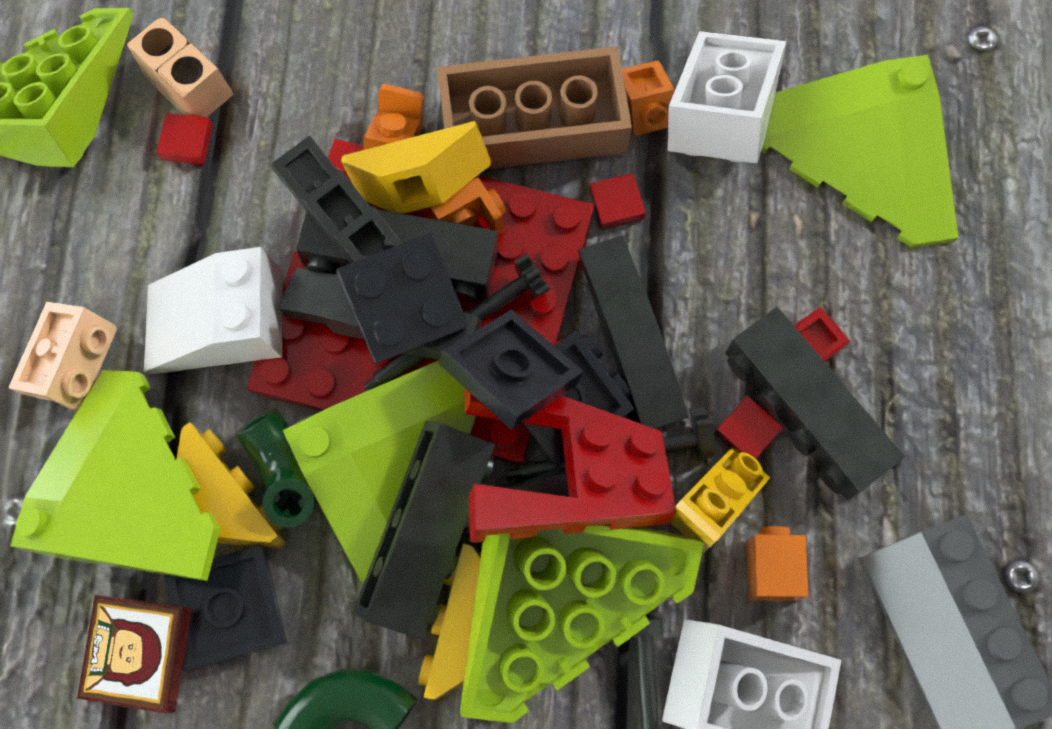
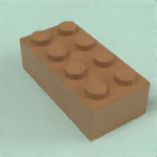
M618 46L437 67L444 129L476 121L491 159L490 166L485 170L623 154L628 151L632 126Z

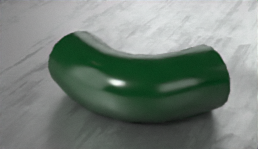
M274 408L247 423L236 432L235 436L251 458L263 481L266 491L263 497V510L266 517L273 524L285 528H293L302 525L310 518L315 506L316 497L308 485L284 435L283 430L289 428L277 408Z
M339 669L312 679L289 700L274 720L273 726L276 729H334L337 725L345 722H358L369 729H399L414 708L418 698L398 683L372 670Z

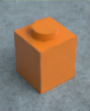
M784 526L761 527L760 534H755L746 541L748 601H800L809 597L806 535H790V528Z

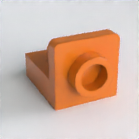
M659 60L622 69L634 135L668 128L669 104L675 89Z
M382 84L378 92V111L364 135V150L419 136L423 129L424 94L389 84Z
M478 177L466 184L443 204L429 207L431 219L473 226L477 218L482 216L490 230L497 231V235L503 232V215L506 214L505 206L498 193L494 189L487 191Z

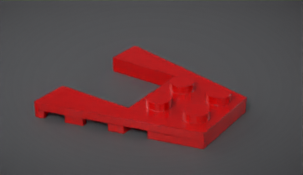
M464 387L465 414L499 419ZM560 396L523 423L562 429L569 497L474 484L468 496L470 542L475 543L484 542L487 535L510 533L511 539L535 537L537 531L563 528L564 534L584 532L587 526L609 524L610 530L669 524L676 514L662 431L565 396Z

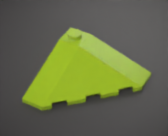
M94 8L79 16L83 22L82 24L67 29L61 35H58L55 29H52L26 42L24 46L27 52L13 56L5 63H2L0 60V156L35 166L74 167L95 137L134 16L130 8Z
M928 55L881 61L775 93L767 133L761 150L762 153L766 154L769 148H772L793 162L789 168L790 171L818 188L824 181L846 195L847 197L842 204L862 217L873 222L875 217L879 216L898 228L901 232L897 239L911 248L955 242L959 238L940 94Z
M439 361L331 406L283 430L308 485L362 584H364L425 421L442 423L467 434L471 433L476 416L465 414L464 386L441 367Z
M101 371L27 492L16 521V528L10 544L11 547L59 559L208 581L221 529L212 513H201L193 497L201 489L187 460L182 458L175 460L168 443L175 436L162 410L156 407L150 409L143 393H146L150 386L145 375L131 371Z
M609 524L587 526L584 532L564 534L563 528L537 531L535 537L511 539L510 533L487 535L482 544L460 705L461 717L514 723L529 712L524 702L551 683L557 691L590 668L585 658L607 642L612 640L619 647L648 626L650 622L645 615L671 597L678 604L692 594L705 542L700 539L648 527L610 530Z

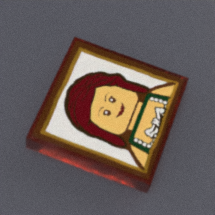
M95 595L77 699L163 714L175 713L192 607L108 595Z

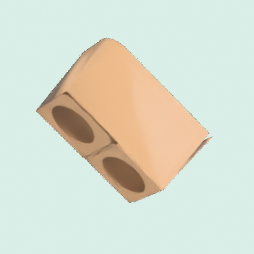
M163 16L155 20L127 43L144 77L183 115L208 117L234 95L219 69ZM173 44L170 51H168L166 54L156 56L167 46ZM194 57L202 63L203 73L196 82L185 85L173 79L171 69L180 58Z

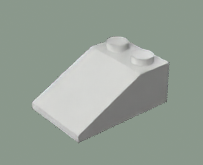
M699 31L669 104L668 151L685 153L689 156H707L728 159L732 162L757 164L767 133L786 41Z
M262 247L215 253L149 284L144 372L151 375L282 357V312L277 307L283 297V270Z
M684 619L662 722L685 729H829L841 660L722 625Z

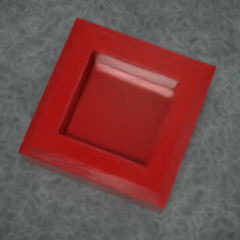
M165 113L156 152L160 160L205 165L213 128L210 118Z
M633 173L590 183L589 192L592 202L595 204L594 208L601 230L645 219V208Z
M821 306L794 325L825 363L846 348L851 342Z
M747 396L716 429L714 434L730 448L734 447L740 453H748L756 459L784 427Z

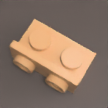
M46 302L8 388L22 395L54 401L71 410L78 411L97 378L116 333V325L84 307Z

